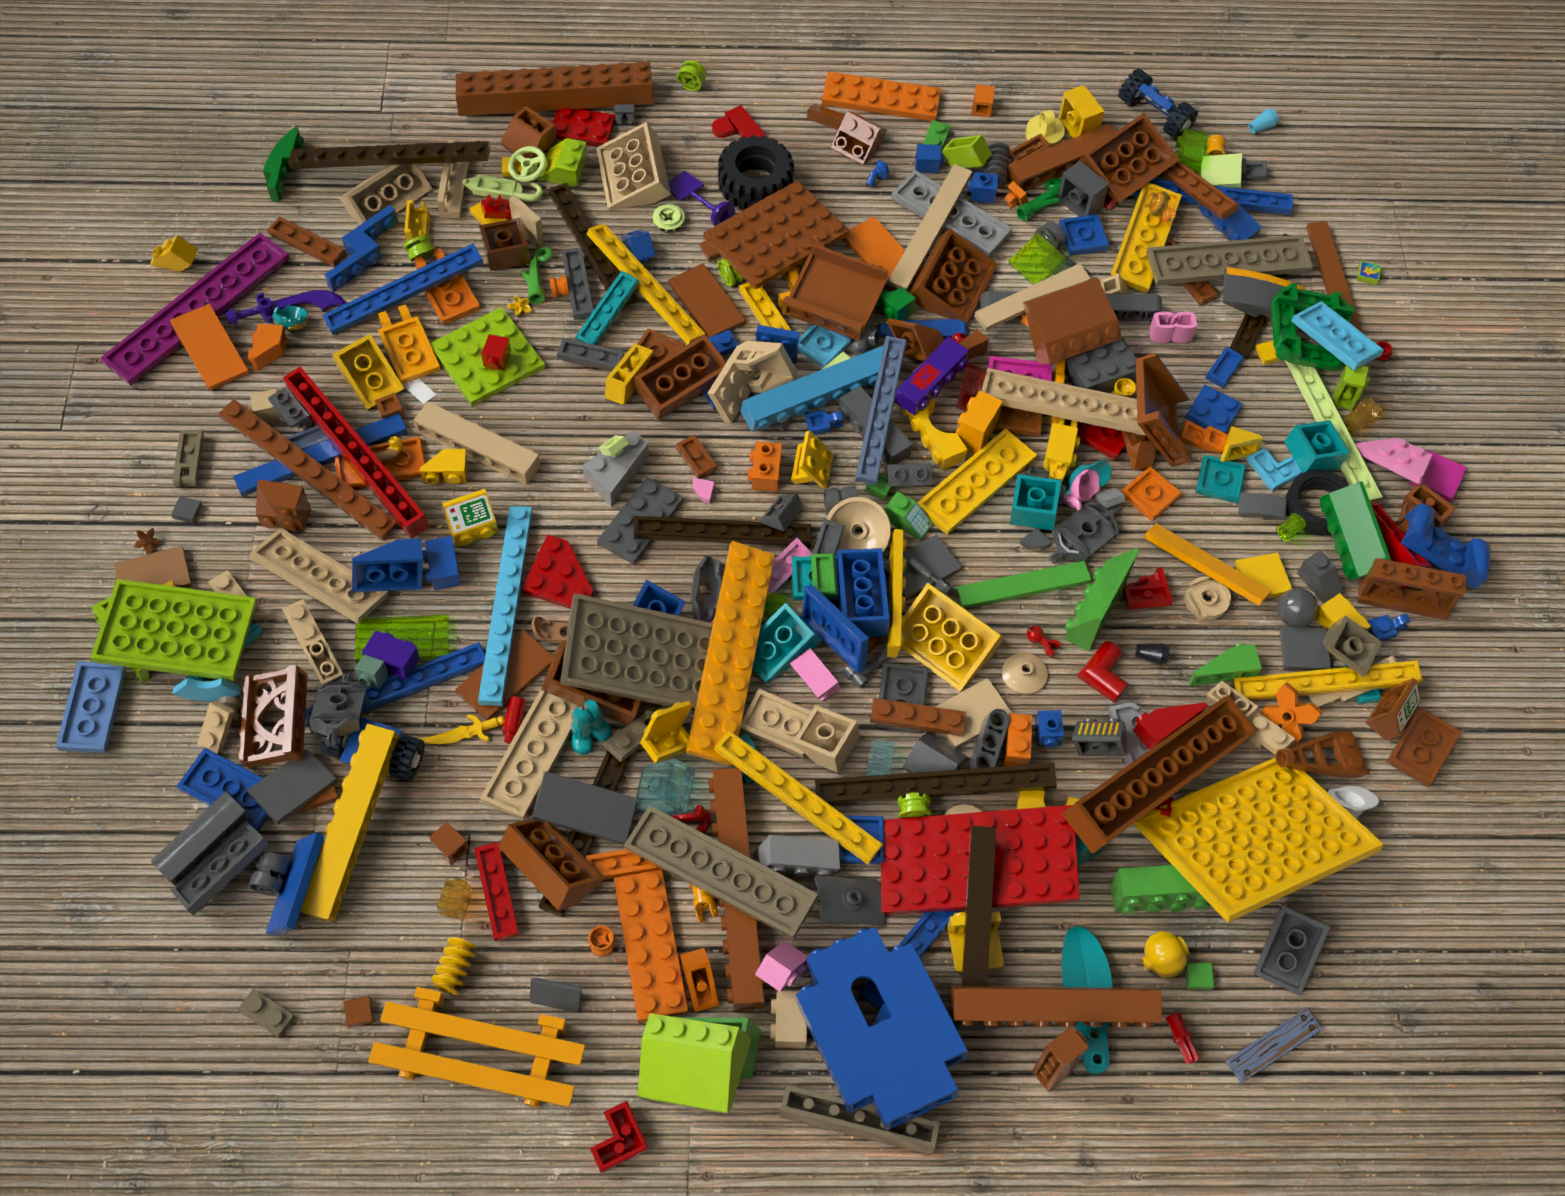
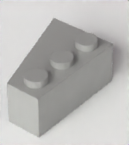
M635 430L625 435L629 444L623 448L624 451L621 454L612 457L599 453L583 464L584 479L611 507L615 504L619 494L624 492L631 478L635 477L649 458L648 443Z
M769 835L753 852L755 861L787 878H815L816 875L833 876L840 869L838 841Z

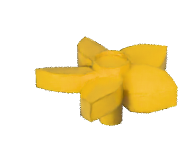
M514 296V303L507 305V308L515 309L516 317L522 312L526 314L531 313L528 298L520 299Z

